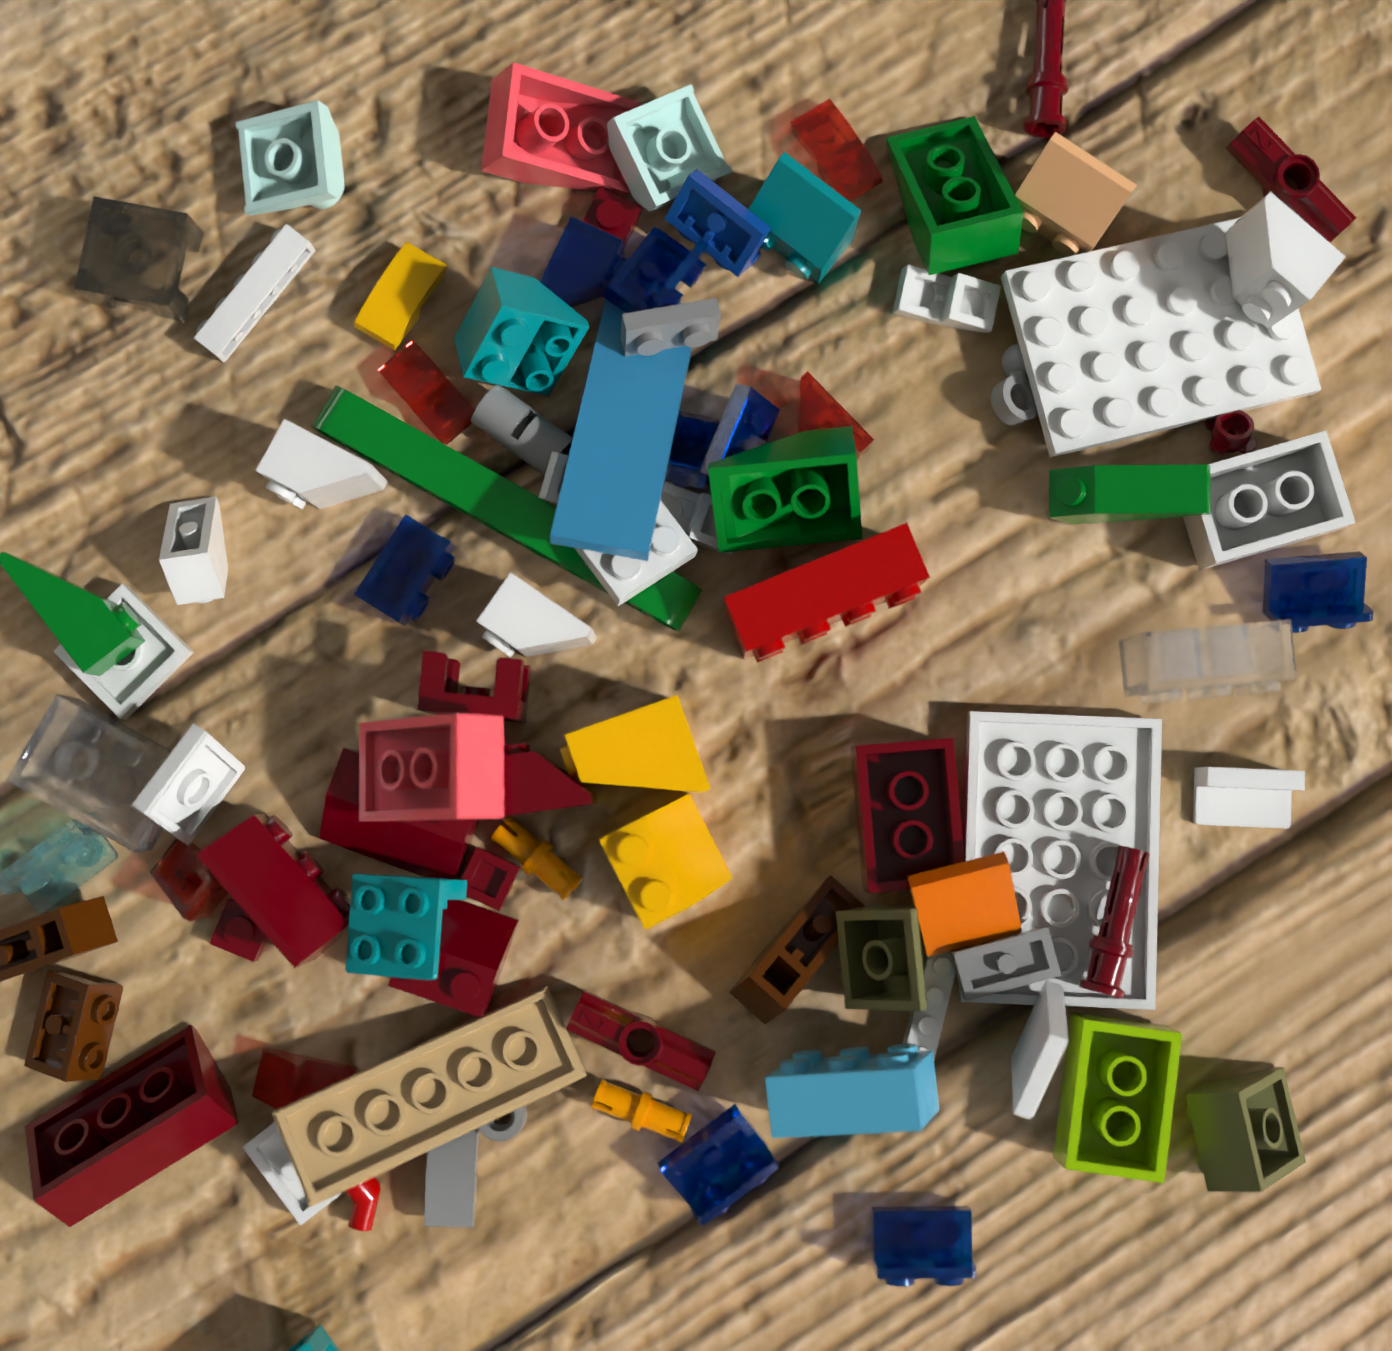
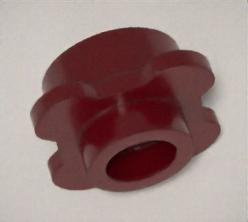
M1237 410L1206 420L1205 427L1210 431L1212 438L1209 448L1214 453L1223 455L1240 451L1246 454L1255 451L1257 441L1251 436L1254 430V422L1247 413Z

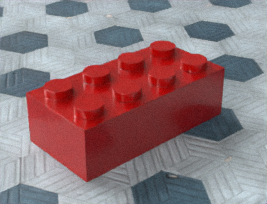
M905 523L727 595L723 599L722 608L743 659L754 656L756 662L759 663L783 653L785 649L784 643L798 638L800 644L804 645L827 635V632L831 630L829 625L842 620L844 626L848 627L871 617V614L876 612L875 606L886 602L888 608L892 609L914 600L915 596L922 593L920 586L930 576L908 523Z

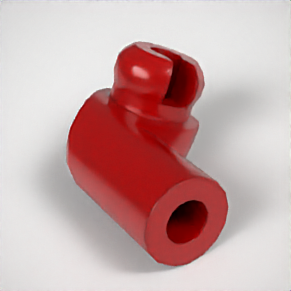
M376 1177L345 1191L353 1200L348 1226L352 1229L359 1231L372 1230L381 1192L380 1183Z

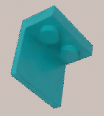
M353 874L346 972L435 980L438 977L442 910L447 909L448 900H466L467 880L386 874Z

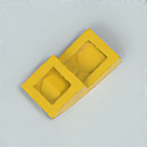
M406 242L371 291L354 321V327L395 351L419 320L421 306L445 277L446 264Z

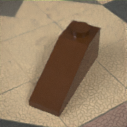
M829 875L758 955L729 993L763 1024H767L787 1010L838 944L836 911L863 907L865 905Z
M104 896L60 907L1 929L0 982L118 942Z

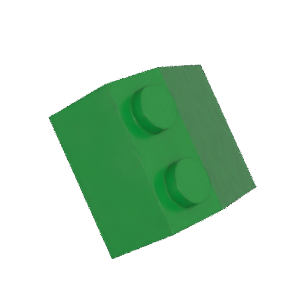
M975 116L886 137V147L912 239L928 275L1018 254L1023 210Z
M852 426L802 431L708 464L719 553L862 539L857 454Z

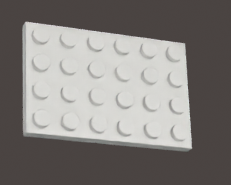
M1240 218L1011 269L1003 273L1001 276L1003 288L1050 458L1217 418L1220 414L1237 410L1246 411L1305 397L1322 390L1299 308L1268 329L1265 325L1251 320L1244 313L1242 306L1232 297L1225 233Z
M969 711L967 712L963 833L965 861L1005 851L1010 864L1022 932L1043 926L1049 928L1062 976L1047 979V981L1062 985L1065 1006L1155 1010L1162 719ZM1118 846L1130 847L1150 853L1131 928L1129 944L1133 945L1132 950H1134L1133 958L1127 959L1121 983V989L1125 991L1123 999L1079 987L1080 981L1087 977L1093 950L1089 947L1090 939L1093 940L1094 935L1098 936L1100 925L1102 924ZM1045 980L969 1001L963 999L959 984L958 1000L976 1003L1035 1005Z

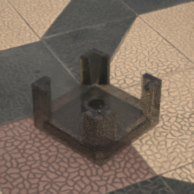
M94 196L74 289L93 305L115 308L116 303L113 301L115 300L148 306L161 317L185 321L189 299L179 289L187 245L193 252L198 253L203 231L188 213Z

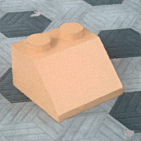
M1055 132L1015 194L1023 210L1022 229L1030 233H1040L1052 241L1053 248L1065 257L1091 252L1137 185Z

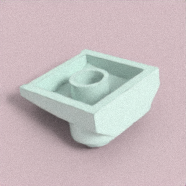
M692 84L615 116L607 123L610 151L633 198L648 211L661 209L671 201H674L688 175L696 169L713 182L733 172L730 165H727L693 94Z
M317 100L235 122L236 129L239 132L246 200L244 211L246 214L251 216L306 205L317 209H327L338 202L344 190L340 136L326 105Z

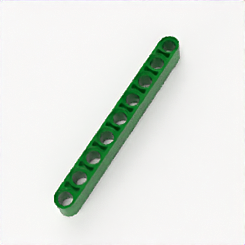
M335 385L315 419L312 428L608 594L575 548L550 543V533L556 506L538 498L535 494L357 395ZM672 571L624 603L666 627L680 632L702 589Z

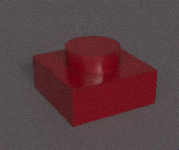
M599 187L580 225V233L623 253L642 214V206Z
M479 846L476 847L461 880H467L466 896L497 911H501L522 866Z
M230 898L226 902L209 944L255 962L259 960L268 937L234 898Z

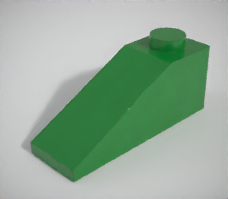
M1207 464L1092 465L1049 470V518L1069 525L1210 515V466Z
M6 552L0 553V565L83 673L101 676L145 642V639L137 630L141 626L140 620L125 603L122 602L118 605L25 559Z

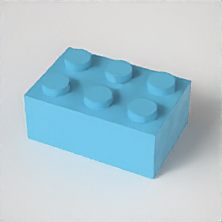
M917 1044L889 1046L888 1053L870 1054L869 1047H851L840 1050V1056L822 1057L821 1050L798 1051L793 1053V1059L781 1061L780 1067L765 1077L772 1138L922 1131L940 1110L933 1050L918 1051Z

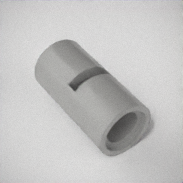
M501 385L493 386L486 393L472 415V424L544 476L552 451L569 456L573 437Z

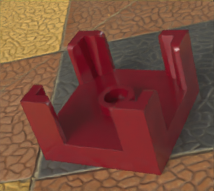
M423 651L417 710L432 715L473 714L504 716V721L526 723L531 666L524 665V660L513 658H499L497 660L494 696L491 697L490 689L461 686V693L458 694L460 662L456 659H448L447 654L444 652Z

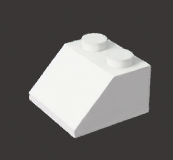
M1271 192L1238 219L1225 233L1232 297L1242 306L1244 313L1251 320L1265 325L1268 329L1310 301L1346 257Z
M286 419L282 421L256 469L258 473L269 480L265 487L266 489L303 510L306 503L318 509H323L384 490L388 483L372 464Z
M511 572L477 619V622L487 629L482 638L509 657H512L516 650L529 657L589 646L597 639L591 627Z

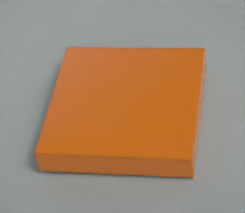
M1005 851L907 876L914 906L917 908L919 928L927 957L1022 933L1010 864Z

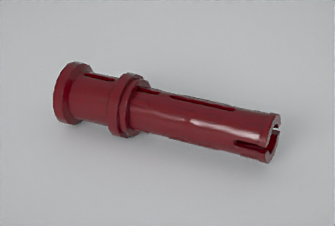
M1036 0L1034 72L1026 83L1025 91L1030 96L1029 116L1025 118L1023 127L1027 134L1035 137H1052L1055 132L1062 134L1066 130L1067 121L1062 116L1063 96L1067 94L1069 84L1066 77L1062 74L1065 3L1067 0Z
M1118 846L1102 924L1100 925L1098 936L1094 935L1093 940L1090 939L1089 947L1093 950L1087 977L1080 981L1079 987L1123 999L1125 991L1121 989L1124 970L1127 959L1133 958L1134 950H1132L1133 945L1129 944L1131 928L1150 853L1130 847Z

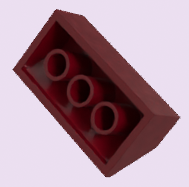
M189 1025L25 1125L32 1195L35 1203L68 1227H71L239 1124L231 1087L195 1027Z

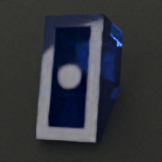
M571 216L539 282L571 308L603 297L611 283L619 284L626 270L628 259L624 257L623 240Z

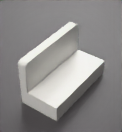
M1194 768L1193 822L1196 825L1289 828L1291 826L1292 791L1305 790V771Z

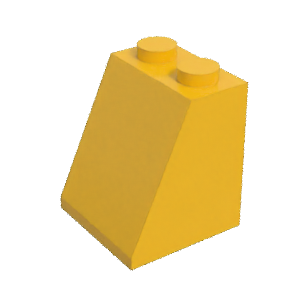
M678 695L565 734L568 746L560 748L569 776L579 775L581 782L700 793L711 789Z
M690 793L599 839L645 930L690 908L733 879Z

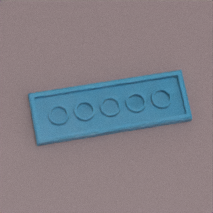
M607 290L550 533L551 544L648 561L692 347L681 346L665 349L650 356L640 354L625 356L621 344L622 314L682 303Z

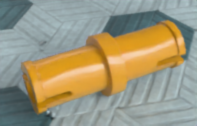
M512 816L506 818L503 822L505 825H500L496 829L491 840L498 843L523 865L521 870L525 874L530 876L533 873L559 895L561 900L565 901L571 895L570 892L578 887L584 877L576 873L552 852L553 846L546 840L541 843L517 823Z
M604 1079L599 1084L591 1106L593 1110H599L632 1123L631 1129L640 1131L642 1127L676 1140L680 1144L683 1142L692 1117L690 1112L686 1113L653 1100V1094L644 1091L640 1095L611 1084Z

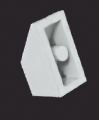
M217 496L170 503L159 562L176 605L194 602L207 603L214 599L224 598L228 562Z

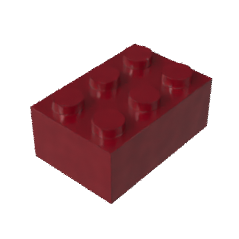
M954 738L850 747L863 891L879 893L910 890L907 876L965 862Z

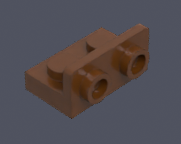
M47 971L24 1066L64 1082L99 1080L102 1077L123 986L117 983H96L64 971Z

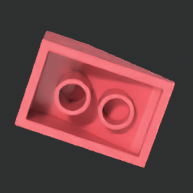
M513 62L492 79L481 171L527 184L595 192L598 191L599 187H602L615 194L629 195L631 192L609 148L607 123L613 117L641 106V102Z
M446 714L359 722V821L504 818V716Z

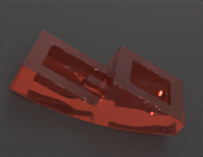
M830 98L790 122L793 135L816 162L820 178L849 202L883 182L882 175L865 146Z
M413 339L377 369L439 442L447 446L472 424L471 418L475 409Z

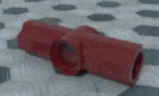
M1257 117L1246 126L1225 148L1263 187V198L1269 192L1273 193L1329 243L1356 219L1355 215L1319 179V167L1315 161L1306 155L1295 154L1260 117ZM1283 176H1288L1295 180L1298 190L1289 188L1285 184Z
M585 989L566 1027V1030L622 1055L630 1064L643 1065L696 1091H699L716 1054L715 1050L659 1025L657 1021L649 1016L638 1015ZM634 1029H647L652 1033L655 1044L647 1051H635L630 1047L627 1036Z

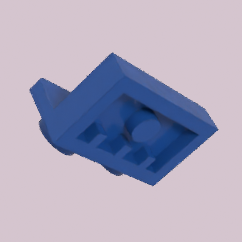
M698 169L688 175L664 218L678 230L683 238L697 244L712 256L721 268L731 271L737 277L757 262L761 255L759 248L772 229Z

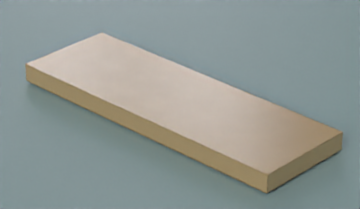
M546 986L483 1015L482 1018L478 1017L273 1111L272 1114L307 1202L312 1207L581 1080L587 1074Z

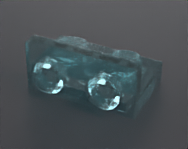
M92 818L72 819L0 873V891L3 895L23 893L37 913H46L118 858V853Z

